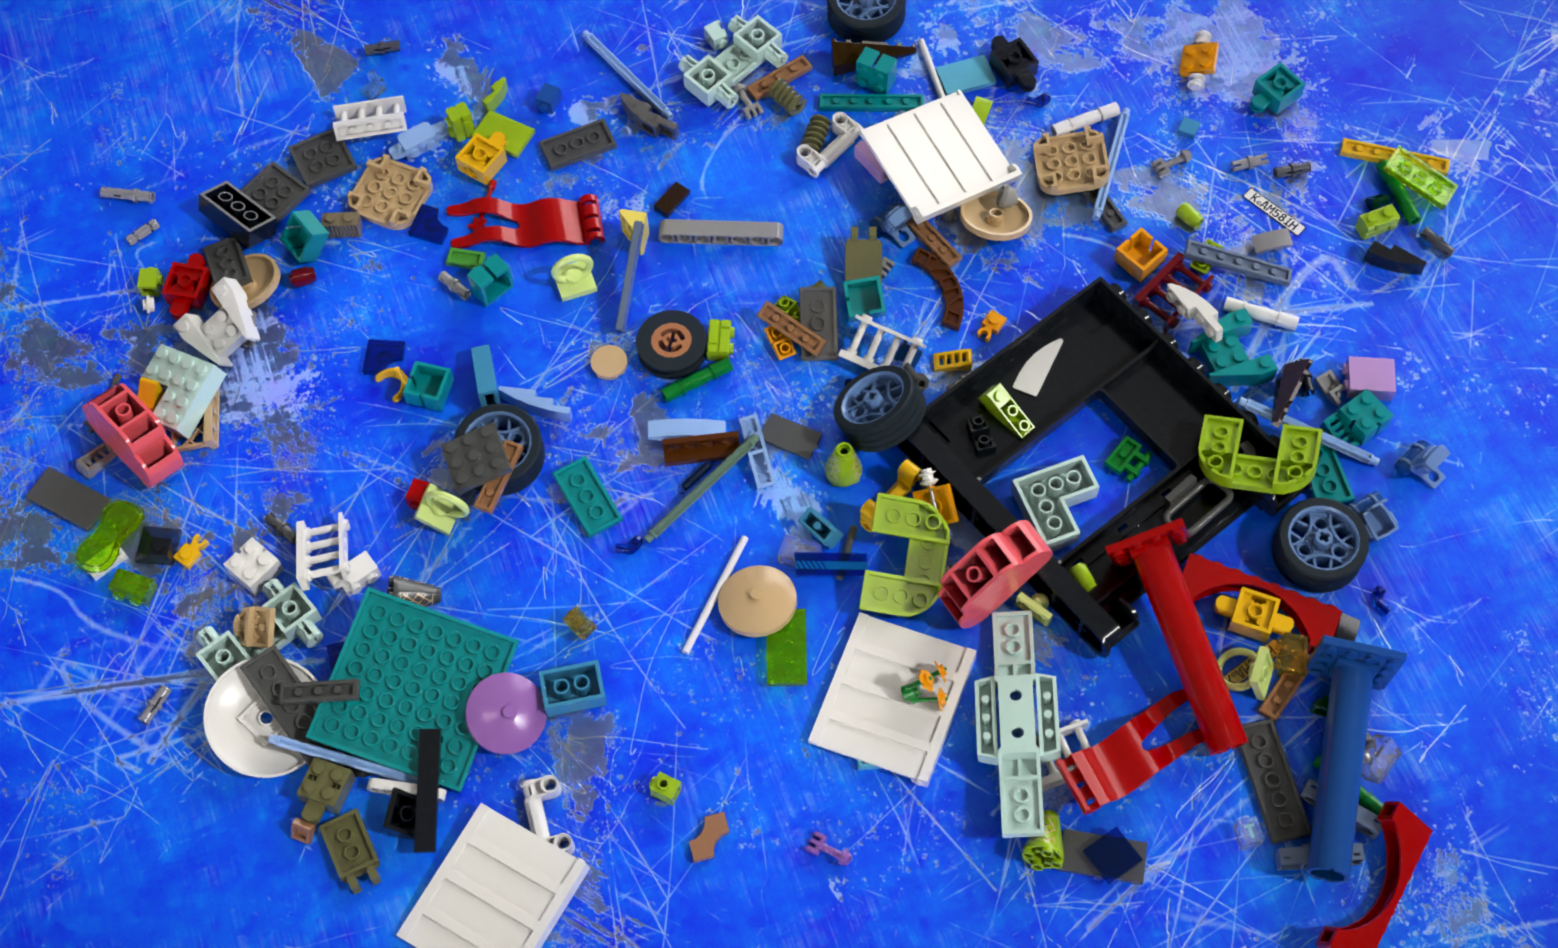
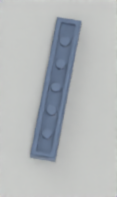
M634 221L616 321V330L623 333L626 331L644 230L642 221Z
M1187 239L1183 256L1185 258L1285 287H1289L1293 270L1291 268L1195 240Z

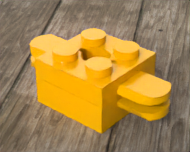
M1241 587L1237 599L1220 595L1214 604L1215 613L1231 618L1228 631L1264 643L1267 642L1271 632L1287 636L1294 627V621L1291 617L1277 613L1281 599L1245 587Z

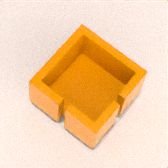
M1142 227L1131 235L1129 240L1127 239L1116 248L1114 261L1140 283L1165 262L1168 249L1157 240L1153 242L1152 250L1150 251L1153 236Z

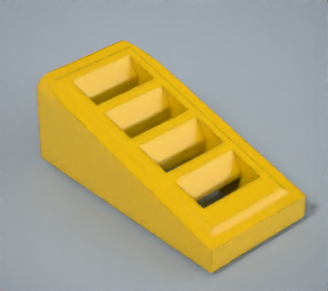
M971 349L934 353V372L971 371ZM939 359H943V365L939 364Z

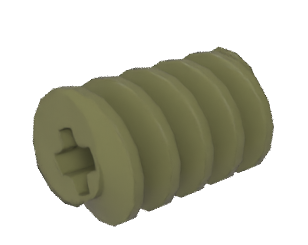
M783 78L777 79L770 88V97L779 103L791 116L799 114L805 108L807 100L803 99L802 95H798V91L789 86V83L785 82Z
M813 115L805 129L800 145L807 144L820 154L827 133L830 130V120L823 115Z

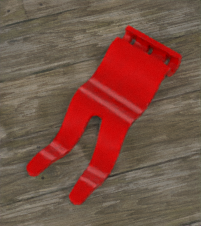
M585 194L579 198V201H570L562 198H544L526 204H514L497 198L480 197L462 204L448 206L446 209L447 214L451 217L489 213L519 224L518 229L504 226L481 228L466 236L452 239V248L463 249L487 241L503 242L521 248H533L551 242H567L577 245H589L593 239H600L601 243L605 242L598 197L594 194Z
M1184 689L1175 691L1162 698L1100 743L1072 753L1064 760L1059 758L1054 762L1084 815L1091 814L1103 805L1127 796L1160 770L1204 742L1200 730L1197 729L1166 745L1149 751L1142 747L1143 740L1170 713L1188 701ZM1073 765L1074 769L1069 772L1067 768ZM1082 782L1084 786L1078 788L1077 785ZM1092 799L1093 803L1088 805L1086 802Z

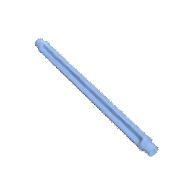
M588 30L582 32L585 41L662 117L669 121L673 119L674 115L670 112V109Z
M1127 107L1123 108L1120 113L1108 156L1110 179L1107 184L1099 188L1092 210V219L1096 221L1100 220L1103 214L1125 131L1130 119V109Z
M1239 397L1237 404L1242 406L1243 409L1272 421V408L1252 399ZM1287 415L1284 416L1281 426L1287 424L1314 428ZM1322 432L1321 444L1368 465L1377 466L1379 464L1380 458L1375 457L1374 454Z
M271 734L268 743L275 744L276 747L301 752L400 782L417 784L418 777L381 764L303 743L282 735Z

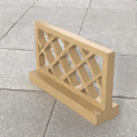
M220 387L202 416L203 423L198 428H195L196 431L182 446H177V442L182 436L171 432V441L179 452L210 447L211 449L219 448ZM200 433L203 435V442H193Z

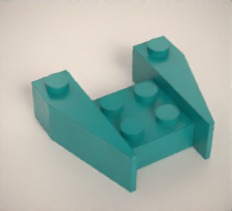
M1246 308L1228 313L1217 321L1223 328L1222 340L1215 343L1204 331L1191 341L1188 353L1199 351L1210 372L1207 378L1214 384L1253 386L1274 380L1278 368L1270 353L1249 360L1238 339L1248 335L1253 325V321Z

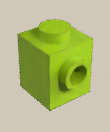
M140 268L137 288L142 297L148 295L160 296L161 288L165 282L164 276L161 275L158 268Z
M659 771L656 777L653 776L649 783L651 796L673 806L682 790V783Z

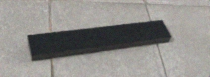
M420 729L414 853H436L441 729Z

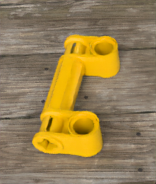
M909 459L903 461L897 470V482L886 494L906 497L911 492L914 484L922 480V477L917 476L921 474L920 470L922 469ZM868 499L860 509V524L870 533H873L871 529L876 504L872 499Z

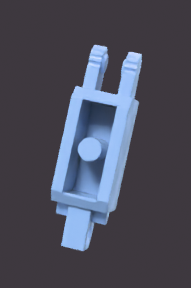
M440 121L430 125L428 122H422L400 133L397 137L398 143L388 149L390 156L393 160L406 157L409 161L429 150H433L439 146V141L448 136L446 123Z

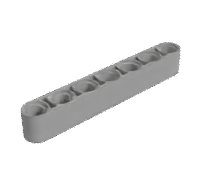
M664 219L660 221L659 240L663 243L780 246L783 244L784 226L779 222Z

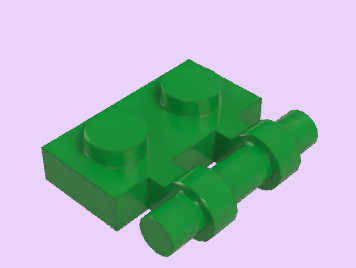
M1126 435L1106 459L1104 466L1119 476L1123 471L1127 472L1128 474L1124 479L1131 483L1133 479L1140 475L1141 469L1150 463V458L1153 455L1150 451H1146L1144 455L1140 453L1142 445ZM1133 459L1137 460V463L1134 467L1130 465V462Z

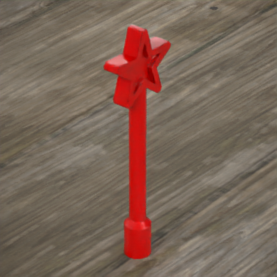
M490 180L486 197H491L497 184L496 180ZM480 213L478 219L474 217V223L468 224V229L476 231L484 228L487 223V219H483L485 213Z

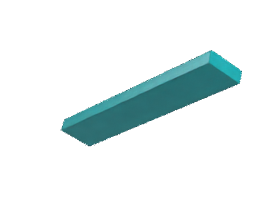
M819 93V111L900 112L902 110L907 112L924 105V94Z

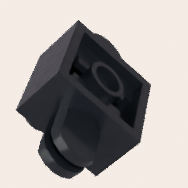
M995 36L992 39L989 65L1007 88L1018 84L1024 92H1032L1036 88L1037 79L1034 75L1037 74L1039 61L1021 37L1008 42L1004 36Z

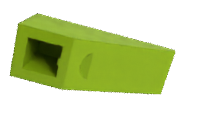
M1001 383L991 386L978 397L986 409L1020 439H1023L1035 428Z

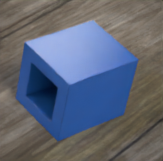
M544 83L535 98L537 109L544 113L553 114L562 100L560 88Z

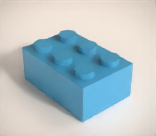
M598 660L539 671L547 717L607 705Z

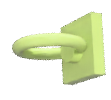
M568 255L553 265L551 276L557 284L562 302L598 292L591 273L594 263L588 255Z
M430 483L427 485L414 519L447 536L450 534L456 518L467 517L470 509L460 498Z
M1259 646L1257 654L1248 648L1242 647L1232 648L1224 652L1217 659L1221 672L1225 662L1231 657L1242 655L1253 661L1249 668V680L1243 683H1232L1224 677L1228 690L1244 691L1252 687L1256 699L1265 701L1275 666L1268 647Z

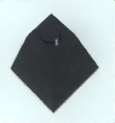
M143 526L135 563L174 566L175 559L173 556L177 553L182 530Z

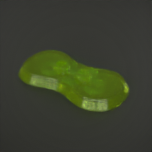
M121 500L108 505L103 512L101 522L96 531L78 547L75 555L76 565L90 573H100L110 568L118 557L123 541L141 525L144 519L142 507L136 503Z

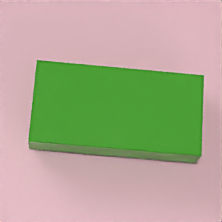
M450 247L446 265L473 269L483 265L486 254L485 252Z

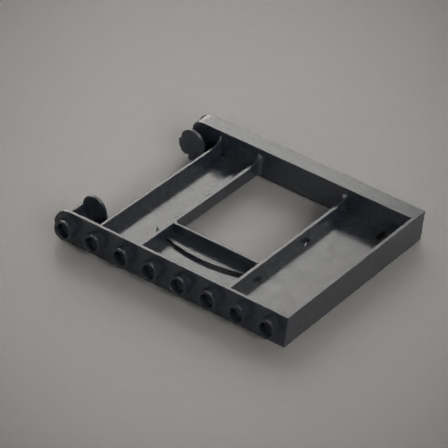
M1100 276L928 404L920 425L906 440L896 446L922 470L932 468V471H936L933 474L934 478L938 479L934 484L935 486L950 483L956 508L984 538L994 533H1001L1005 528L1018 521L984 484L1095 399H1100L1172 469L1169 474L1063 558L1056 561L1052 556L1027 581L1037 593H1043L1048 597L1049 606L1097 655L1106 658L1111 654L1110 649L1140 625L1138 622L1139 616L1131 604L1144 595L1146 591L1134 560H1130L1131 563L1123 567H1120V565L1116 566L1108 556L1105 547L1163 525L1162 518L1166 511L1163 496L1166 495L1167 491L1171 492L1190 474L1197 478V483L1205 477L1198 462V447L1205 414L1244 419L1240 443L1249 440L1255 448L1256 456L1277 459L1280 438L1274 434L1268 436L1259 427L1258 419L1254 413L1246 409L1241 410L1231 400V394L1223 384H1214L1204 375V368L1197 359L1193 357L1187 359L1178 350V344L1172 335L1167 332L1161 334L1152 325L1151 317L1144 309L1140 307L1135 309L1126 301V295L1116 283L1109 284ZM1057 339H1063V343L1037 396L1013 388L1021 369L1037 351ZM1001 383L1035 426L1023 439H1020L995 418L978 399L991 386ZM984 414L990 426V433L996 445V452L978 456L966 419ZM1312 482L1298 491L1284 495L1232 489L1234 496L1228 506L1195 535L1188 538L1186 543L1178 546L1172 544L1178 564L1181 565L1188 559L1190 553L1194 554L1253 505L1260 511L1264 510L1265 513L1274 516L1300 494L1309 493L1312 490ZM1208 484L1176 511L1170 519L1174 521L1182 518L1188 530L1225 498L1226 494L1216 485ZM1124 525L1127 527V528H1125L1122 532H1119V531L1122 530V528L1124 527ZM1080 560L1087 566L1097 584L1089 592H1086L1068 571L1078 564Z

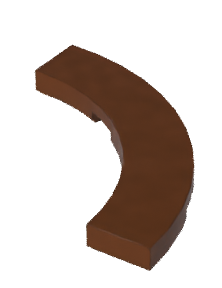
M918 247L911 260V264L928 273L942 291L945 301V313L941 326L959 332L964 312L963 294L960 284L952 270L940 261L936 255Z

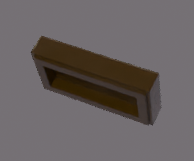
M675 182L654 204V209L669 217L690 195V190Z

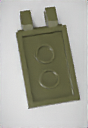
M851 227V239H847V242H845V281L880 275L882 286V242H880V239H876L877 227H869V239H858V227Z
M357 808L319 826L340 880L344 881V883H349L354 895L362 892L357 877L368 873L373 885L382 882L376 869L380 867V860Z

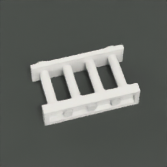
M403 95L333 106L337 122H333V128L337 141L407 131L404 116L407 110Z
M856 314L855 318L861 321L850 348H847L846 351L841 349L838 356L869 370L879 367V365L873 363V357L884 333L887 332L895 337L880 366L891 364L897 348L903 339L912 343L901 366L903 368L906 363L911 365L918 347L926 349V345L922 343L923 339L913 335L912 338H909L873 322V318L866 314H862V316ZM869 324L878 328L867 355L861 358L857 356L858 352L856 350Z
M342 512L338 513V523L317 528H307L304 520L296 522V579L302 591L310 590V581L314 578L341 573L345 582L349 581L351 565L348 561L347 531L350 530V524L348 519L344 518ZM338 531V537L310 542L312 536ZM339 545V551L310 556L312 550ZM339 559V565L310 570L312 564Z
M1076 719L1070 722L1068 726L1060 728L1061 751L1065 759L1072 754L1064 738L1065 736L1075 733L1082 749L1090 748V744L1083 731L1087 728V719L1082 721ZM1039 736L1036 737L1037 747H1039ZM1053 760L1045 762L1049 773L1048 776L1042 778V792L1066 783L1059 770L1056 769ZM1072 765L1071 767H1069V768H1067V769H1068V771L1070 772V771H1072V770L1074 769V767H1073V765Z

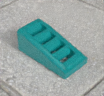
M1337 412L1322 422L1320 429H1323V432L1338 439L1345 435L1346 437L1342 440L1345 442L1350 440V444L1356 447L1361 444Z

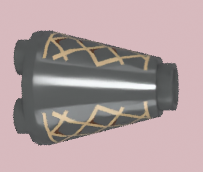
M389 575L387 594L424 607L441 603V587L397 575Z

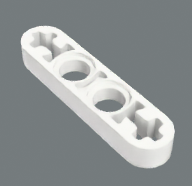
M369 778L367 790L371 792L391 795L392 789L396 787L417 796V784ZM439 788L438 802L440 803L445 802L447 791Z

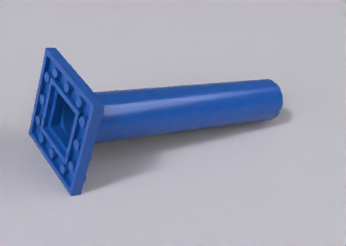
M1323 635L1304 665V671H1309L1310 675L1326 676L1331 679L1306 874L1314 879H1324L1325 882L1343 883L1349 880L1372 689H1385L1405 663L1407 657L1405 652Z

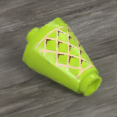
M847 442L839 443L825 463V475L834 487L854 485L860 481L862 475V463L853 447Z
M1052 810L1044 811L1045 836L1028 837L1023 847L1022 857L1036 871H1042L1043 868L1061 869L1063 865L1064 849L1060 819L1058 818L1059 815Z

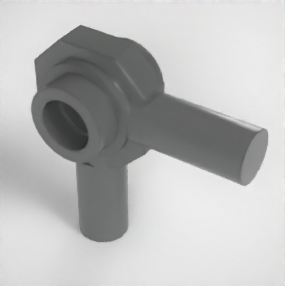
M906 363L903 368L909 372L920 391L923 392L929 386L928 378L923 373H916L912 366Z

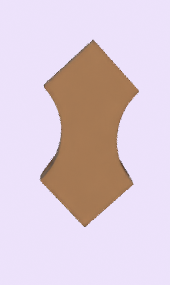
M724 812L704 817L705 825L703 831L696 839L689 841L694 863L714 858V849L720 838L729 834Z

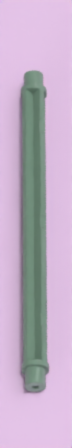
M753 434L750 438H747L648 531L649 533L643 537L645 541L650 543L657 539L670 524L730 470L738 460L754 448L755 444L760 440L759 437Z

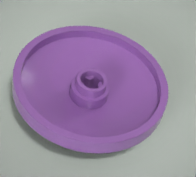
M497 673L485 678L471 691L465 706V722L471 737L479 746L496 754L509 755L527 749L539 738L546 723L547 714L540 690L529 679L515 673Z

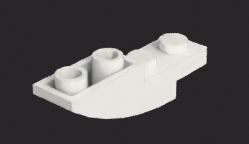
M1167 284L1166 298L1176 306L1178 313L1181 316L1183 315L1187 321L1194 318L1195 322L1203 327L1206 335L1212 338L1215 343L1222 340L1223 328L1217 322L1218 311L1196 293L1179 285Z

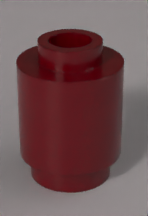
M306 266L291 270L292 274L288 275L291 286L295 285L296 288L310 285L317 281L313 267L308 268Z

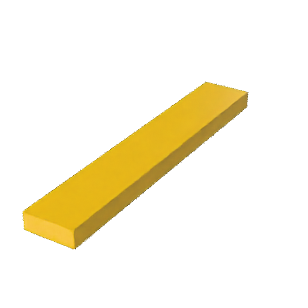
M1347 138L1342 139L1339 156L1374 163L1389 160L1393 167L1447 177L1450 159Z

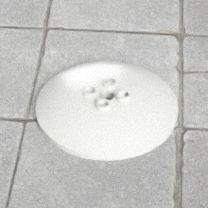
M250 658L229 668L211 688L204 708V730L211 749L229 768L250 777L275 778L292 773L305 765L306 762L299 752L276 747L275 744L268 743L271 734L287 737V735L240 669V666L252 659ZM285 659L301 682L317 681L307 669L298 663ZM264 713H269L272 716V721L268 724L263 723L260 719Z

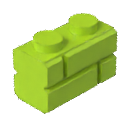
M465 102L458 103L455 107L447 108L445 111L447 117L444 120L448 126L447 131L450 137H454L458 143L472 137L475 128L471 112Z
M1390 204L1360 215L1355 228L1361 238L1366 240L1385 233L1387 230L1396 229L1400 215L1394 206Z
M709 320L707 360L717 361L726 357L730 360V354H734V343H731V338H735V327H732L730 320Z

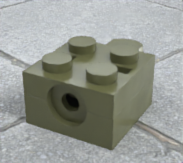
M314 757L296 793L300 801L305 803L301 816L306 822L313 825L318 824L325 811L339 815L356 780L352 770Z

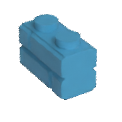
M809 507L798 519V522L830 549L834 548L844 535L812 507Z

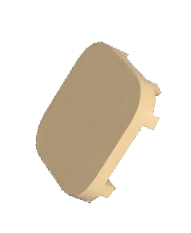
M1084 126V131L1050 137L1049 132L1042 134V137L1033 144L1038 184L1040 189L1046 194L1063 195L1095 190L1103 187L1110 179V164L1108 162L1104 135L1102 132L1099 133L1091 129V126Z
M386 154L373 160L369 159L366 162L367 168L354 190L348 192L347 198L350 210L352 212H359L363 220L392 230H404L410 227L417 219L433 190L432 179L427 169L422 166L418 169L392 160L390 155Z

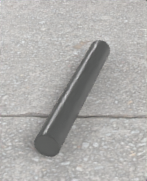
M851 525L849 527L840 561H849L857 531L856 526ZM838 569L837 580H844L846 569Z

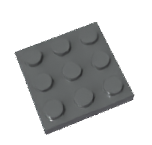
M334 128L288 146L306 186L310 189L358 169L345 141L336 140Z
M273 161L240 190L277 218V224L312 193L308 186Z
M494 422L441 444L454 486L459 495L513 472Z

